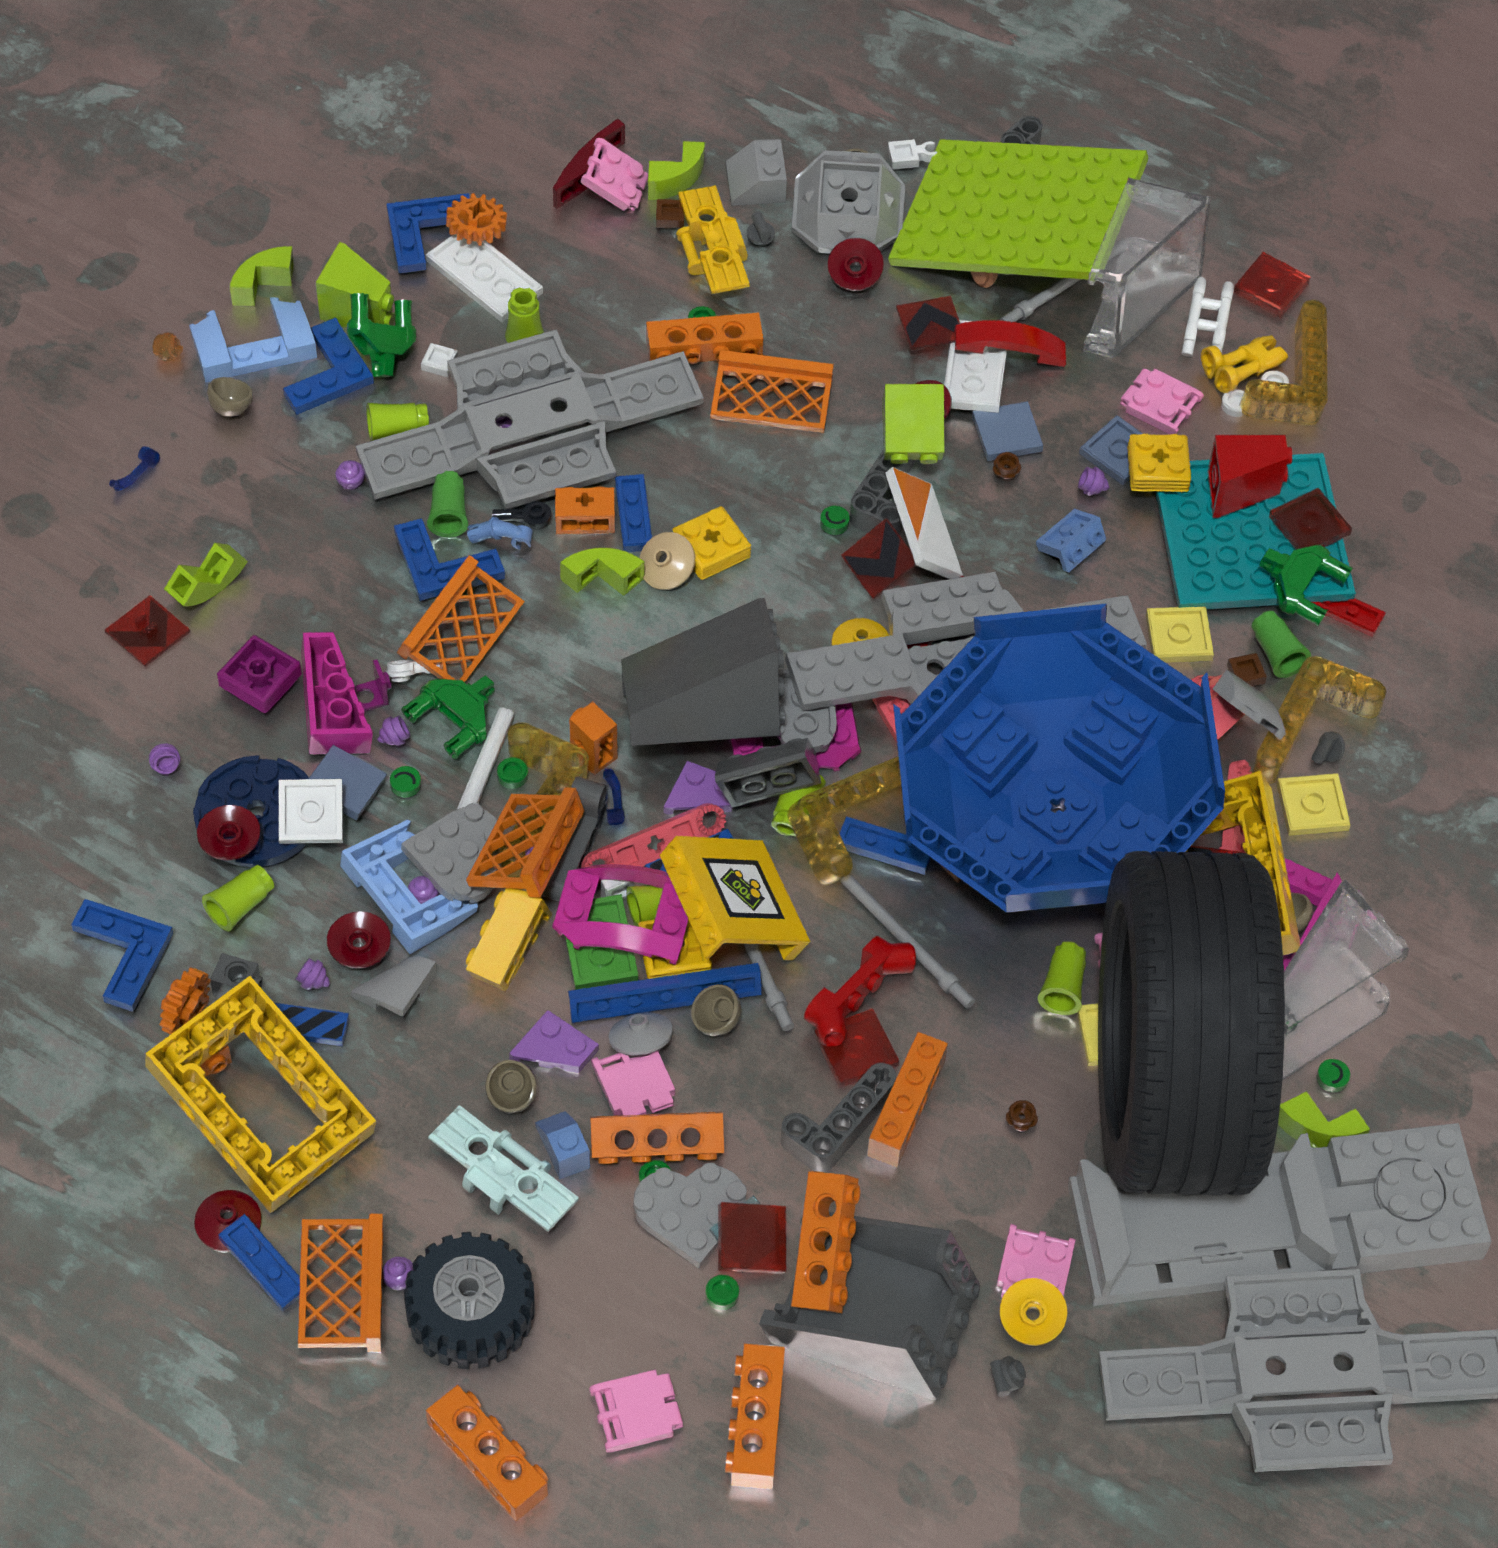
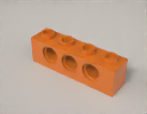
M759 312L646 322V343L649 361L684 351L690 364L718 361L720 350L763 355V333Z
M917 1032L869 1137L868 1157L898 1168L943 1068L948 1043Z
M722 1111L590 1116L592 1158H598L599 1164L618 1163V1157L630 1156L631 1162H651V1156L664 1155V1161L684 1160V1154H697V1160L717 1159V1153H724ZM689 1127L695 1128L699 1132V1140L692 1146H687L681 1141V1133ZM654 1129H661L667 1135L666 1142L660 1147H654L648 1143V1134ZM621 1130H628L634 1136V1141L628 1148H620L615 1144V1135Z
M808 1171L791 1307L842 1314L843 1306L846 1304L848 1297L845 1285L847 1272L852 1264L850 1245L851 1238H853L856 1232L854 1213L855 1205L860 1199L859 1178L845 1174ZM835 1201L836 1211L830 1217L829 1207ZM831 1235L832 1244L826 1250L824 1243L826 1238ZM826 1269L828 1277L826 1282L822 1284L820 1275Z
M744 1343L743 1356L736 1355L734 1376H741L740 1387H733L731 1408H738L737 1420L730 1419L728 1440H734L735 1444L734 1452L727 1451L725 1473H732L731 1486L773 1489L785 1347ZM758 1379L764 1381L766 1385L756 1388L750 1385V1382ZM756 1411L761 1413L763 1417L758 1420H752L746 1415L749 1412ZM752 1443L758 1445L760 1450L748 1452L743 1447Z
M456 1385L426 1409L427 1424L517 1522L548 1496V1477L541 1467L537 1464L532 1466L524 1458L526 1456L525 1451L514 1439L509 1441L502 1434L504 1430L494 1416L490 1415L487 1417L480 1409L481 1404L477 1397L471 1391L465 1393L459 1385ZM464 1422H472L476 1425L468 1431L459 1428ZM488 1446L498 1449L492 1455L481 1453V1450ZM508 1471H516L521 1474L514 1480H508L503 1477Z

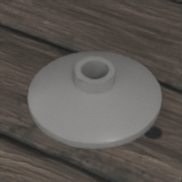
M642 1012L632 1014L613 1025L609 1032V1042L614 1050L625 1055L649 1054L661 1049L670 1041L673 1035L672 1023L668 1018L658 1013Z

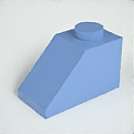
M566 1111L535 1122L537 1131L559 1180L590 1168V1150L577 1122Z

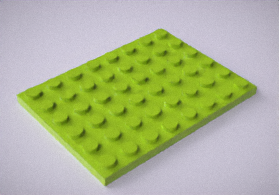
M940 139L935 150L937 154L932 156L904 220L903 228L900 230L888 257L890 265L1101 281L1148 162L1147 150Z

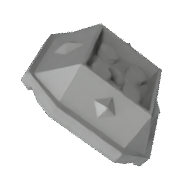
M824 150L795 178L791 232L798 238H801L817 253L830 254L837 244L850 238L866 239L875 244L881 252L892 243H895L900 230L903 228L905 184L878 153ZM844 199H853L854 201L846 202Z

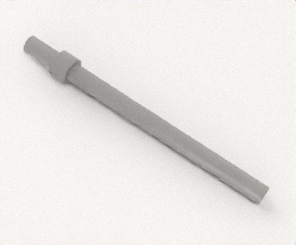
M1122 240L1114 245L1108 262L1129 249L1126 241ZM1063 278L1030 300H1023L1015 305L1014 310L1000 318L999 321L1016 322L1019 319L1025 320L1033 314V310L1082 279Z
M850 873L841 879V883L900 943L910 942L914 946L916 959L939 981L938 985L947 994L951 993L966 1009L975 1003V999L960 985L961 980L953 972H947Z
M744 944L752 964H759L761 984L767 995L765 1001L770 1011L775 1013L783 1031L793 1029L794 1023L786 1008L788 1002L783 992L778 990L758 944Z

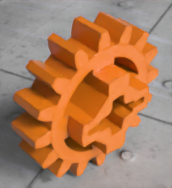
M471 193V198L469 199L462 195L460 196V202L453 200L452 207L447 208L446 227H449L450 235L457 234L458 241L464 238L467 239L468 245L472 241H477V244L481 246L483 240L491 244L493 243V237L500 239L501 232H505L507 212L503 211L502 204L496 205L495 198L489 201L486 200L485 194L480 198H476V195Z
M190 967L188 972H183L181 980L176 979L171 983L170 990L161 1003L163 1012L160 1014V1017L163 1019L159 1025L162 1027V1031L171 1035L203 1011L208 1005L210 996L207 994L210 988L207 986L211 979L208 978L209 975L207 973Z

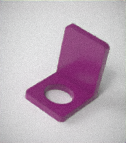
M377 659L373 660L375 680L355 685L354 689L356 695L362 691H369L374 695L371 702L361 703L365 712L389 705L387 690L391 689L390 679L386 671L382 672Z

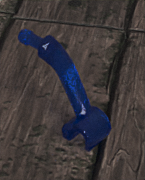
M141 447L138 458L142 462L126 477L110 480L109 485L116 491L127 488L149 466L154 467L158 464L160 454L149 447Z
M608 768L603 771V778L612 790L614 809H606L607 822L610 825H621L625 818L624 808L622 807L621 785L615 772Z

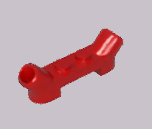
M875 936L862 949L859 970L835 994L824 987L811 1000L804 1013V1020L817 1028L819 1042L822 1045L835 1047L846 1040L845 1017L851 1011H857L862 1005L864 998L870 992L874 993L877 991L886 975L913 972L916 965L914 946L910 942L891 944L882 937Z

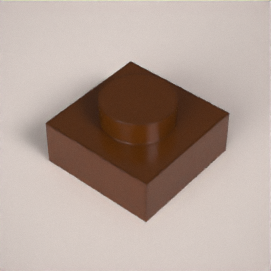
M657 199V228L684 227V212L680 200Z
M1257 653L1228 659L1227 667L1230 672L1251 686L1265 684L1267 676Z

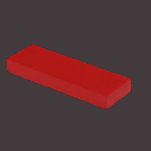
M1356 598L1348 599V601L1312 602L1324 610H1328L1325 614L1326 616L1371 637L1374 636L1386 612Z

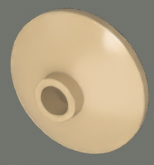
M674 532L660 533L651 538L643 547L639 557L644 561L643 579L650 586L659 590H671L682 585L690 577L695 565L693 546L684 536ZM666 554V560L664 562H659L661 556Z

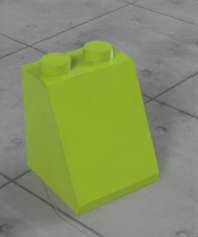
M339 242L316 281L320 320L328 321L336 317L339 324L347 328V323L351 319L350 294L364 293L369 294V319L373 323L394 325L395 313H393L392 307L394 295L391 294L390 281L345 243Z
M885 384L882 397L884 460H891L893 464L908 463V460H920L922 464H935L938 460H942L944 456V384Z

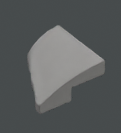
M1227 669L1213 687V690L1281 740L1286 734L1280 714L1273 703L1262 692Z
M419 956L409 957L353 989L351 997L374 1009H377L380 1005L403 1017L417 997L422 998L437 976L436 962Z

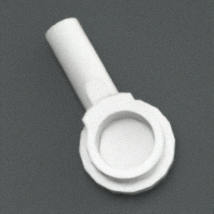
M413 660L388 662L387 670H385L388 676L391 677L392 682L410 680L409 676L415 673L425 672L430 674L428 670Z

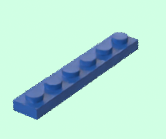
M758 963L570 990L568 991L571 1021L575 1023L690 1006L702 990L718 984L730 987L737 993L739 998L762 995L760 967Z

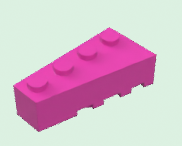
M334 632L303 633L301 659L309 755L327 754L333 745L349 754L370 753L373 732L370 724H367L365 719V711L361 702L358 701L354 690V683L346 670V663Z

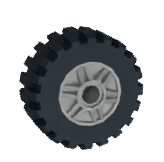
M461 1232L462 1237L453 1239L451 1234L443 1237L442 1244L438 1246L436 1243L430 1244L425 1248L426 1256L418 1255L412 1263L413 1271L408 1272L405 1280L404 1302L408 1327L411 1328L412 1337L417 1344L423 1345V1351L428 1356L434 1357L438 1354L439 1362L447 1366L453 1361L457 1362L458 1368L469 1369V1364L478 1363V1368L489 1366L488 1361L494 1358L496 1362L506 1359L507 1350L510 1349L512 1352H515L522 1345L521 1336H528L531 1330V1320L534 1319L535 1315L534 1282L532 1281V1274L528 1264L523 1263V1256L517 1249L509 1251L508 1242L501 1238L496 1242L492 1241L491 1234L482 1232L480 1237H472L471 1232Z

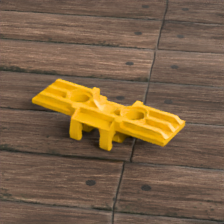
M716 185L678 192L688 226L680 228L676 236L678 241L682 242L689 263L687 266L689 274H705L711 294L750 287L742 263L748 257L746 246L736 218L728 216L727 212L724 211ZM708 214L713 216L714 219L703 221L699 217ZM693 241H701L702 245L706 244L708 250L700 252V259Z

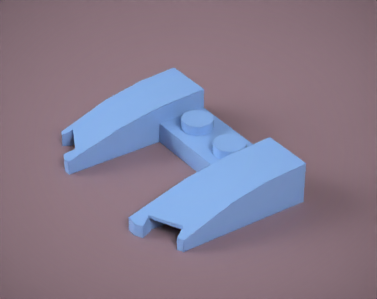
M270 297V303L281 336L232 347L226 346L215 310L206 313L207 318L196 325L190 324V332L205 383L219 377H233L317 358L316 343L301 302L279 301V298Z
M407 819L343 850L340 867L357 888L360 886L364 887L393 924L392 933L407 952L411 954L462 923L477 912L478 905L477 903L469 905L468 900L460 901L453 898V901H450L442 894L422 904L418 902L393 870V868L409 859L401 850V844L415 835L408 831L411 821Z

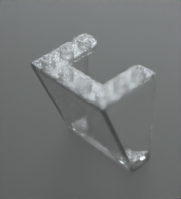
M1128 178L1089 273L1088 284L1094 286L1095 282L1099 281L1104 285L1101 296L1103 301L1090 333L1085 338L1083 351L1114 358L1185 294L1199 277H1202L1211 197Z
M1347 880L1340 883L1284 971L1285 1032L1282 1081L1387 1013L1390 1004V993L1383 983L1378 982L1373 975L1393 962L1400 963L1404 961L1410 950L1403 937L1393 932L1386 924L1382 914L1374 911L1365 901L1360 890L1353 888Z

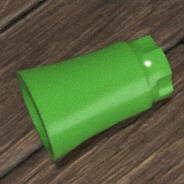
M445 471L442 474H437L432 489V502L427 527L433 534L440 537H457L468 528L463 478L454 471Z
M1266 611L1254 619L1251 627L1255 632V638L1265 652L1276 677L1287 678L1297 674L1306 667L1311 659V652L1297 639L1282 618H1279L1274 611Z

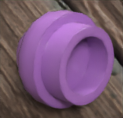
M344 461L336 469V480L345 489H356L361 486L365 479L363 468L357 461Z
M1086 467L1080 476L1078 488L1083 490L1084 494L1092 496L1101 493V491H1107L1109 484L1102 470L1097 467L1092 469Z
M390 716L383 721V728L379 730L377 740L380 743L401 746L405 744L406 739L410 738V732L400 716L395 718Z
M167 743L155 746L149 754L150 766L160 774L174 772L180 763V754L177 748Z
M425 876L414 878L408 885V889L420 904L439 895L432 882Z
M308 958L295 980L301 983L300 987L305 990L328 987L330 983L326 975V968L318 959L313 961Z
M398 1256L391 1258L384 1264L382 1278L389 1288L394 1290L406 1289L405 1280L409 1271H413L411 1260Z

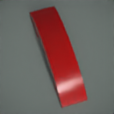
M982 320L957 324L954 328L956 350L983 354L984 348L987 346L1036 354L1037 363L1065 367L1066 365L1065 342L1057 336L1034 326L1010 321Z

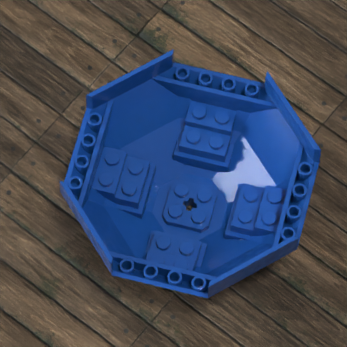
M1107 603L974 617L975 636L902 714L900 713V708L893 704L907 840L1005 912L1106 903L1113 870L1127 853L1133 851H1148L1150 853L1152 851L1186 852L1224 809L1225 787L1207 672L1202 677L1201 686H1199L1106 622ZM1056 808H1061L1064 810V812L1058 810L1055 813L1052 811Z

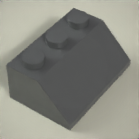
M795 738L783 745L762 747L757 752L730 756L727 760L718 762L715 773V782L732 807L821 784L816 752L808 738Z

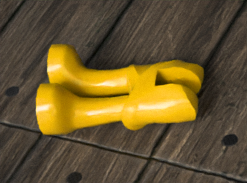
M1273 335L1255 338L1250 343L1240 346L1237 350L1223 355L1216 346L1205 347L1201 351V362L1209 379L1215 377V387L1220 392L1228 393L1235 390L1241 381L1255 374L1259 377L1265 371L1281 365L1288 359V354L1282 347H1275L1277 341ZM1241 362H1242V364H1244V365H1242V366H1240V367H1237V368H1234V367H1233V366H1235V365H1237V364H1239V363H1241Z

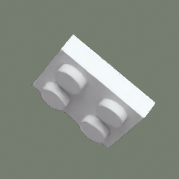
M342 779L279 780V844L343 843Z

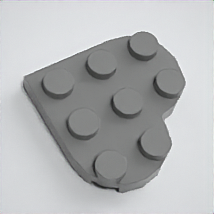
M778 669L779 678L783 677L785 692L784 696H779V705H784L785 724H780V736H777L781 741V745L795 738H808L816 753L828 750L836 732L835 705L802 711L788 669Z
M471 803L466 807L450 812L401 844V850L445 898L453 901L454 898L460 901L470 900L469 904L485 899L493 891V888L469 887L466 879L497 819L488 811L483 810L479 804ZM499 849L492 852V857L498 853ZM492 867L481 873L480 876H487L495 872L496 869Z
M714 1163L704 1164L687 1177L668 1168H659L655 1173L648 1175L639 1183L634 1193L633 1208L638 1223L647 1232L697 1268H700L739 1221L745 1208L747 1189L732 1171L717 1166Z

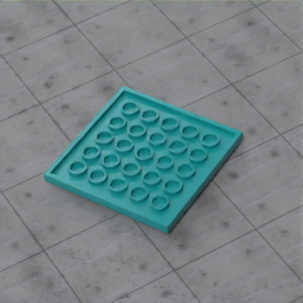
M1324 453L1292 455V463L1287 464L1288 479L1287 482L1282 483L1279 495L1219 518H1213L1207 472L1210 460L1190 461L1191 483L1188 492L1155 491L1177 606L1179 608L1206 607V609L1279 605L1274 589L1276 579L1271 576L1270 572L1259 565L1269 548L1281 554L1291 555L1293 550L1321 545L1331 552L1330 556L1349 566ZM1320 570L1319 573L1316 571L1303 594L1305 595L1304 598L1310 602H1334L1354 599L1356 592L1351 572L1344 584H1342L1337 579Z

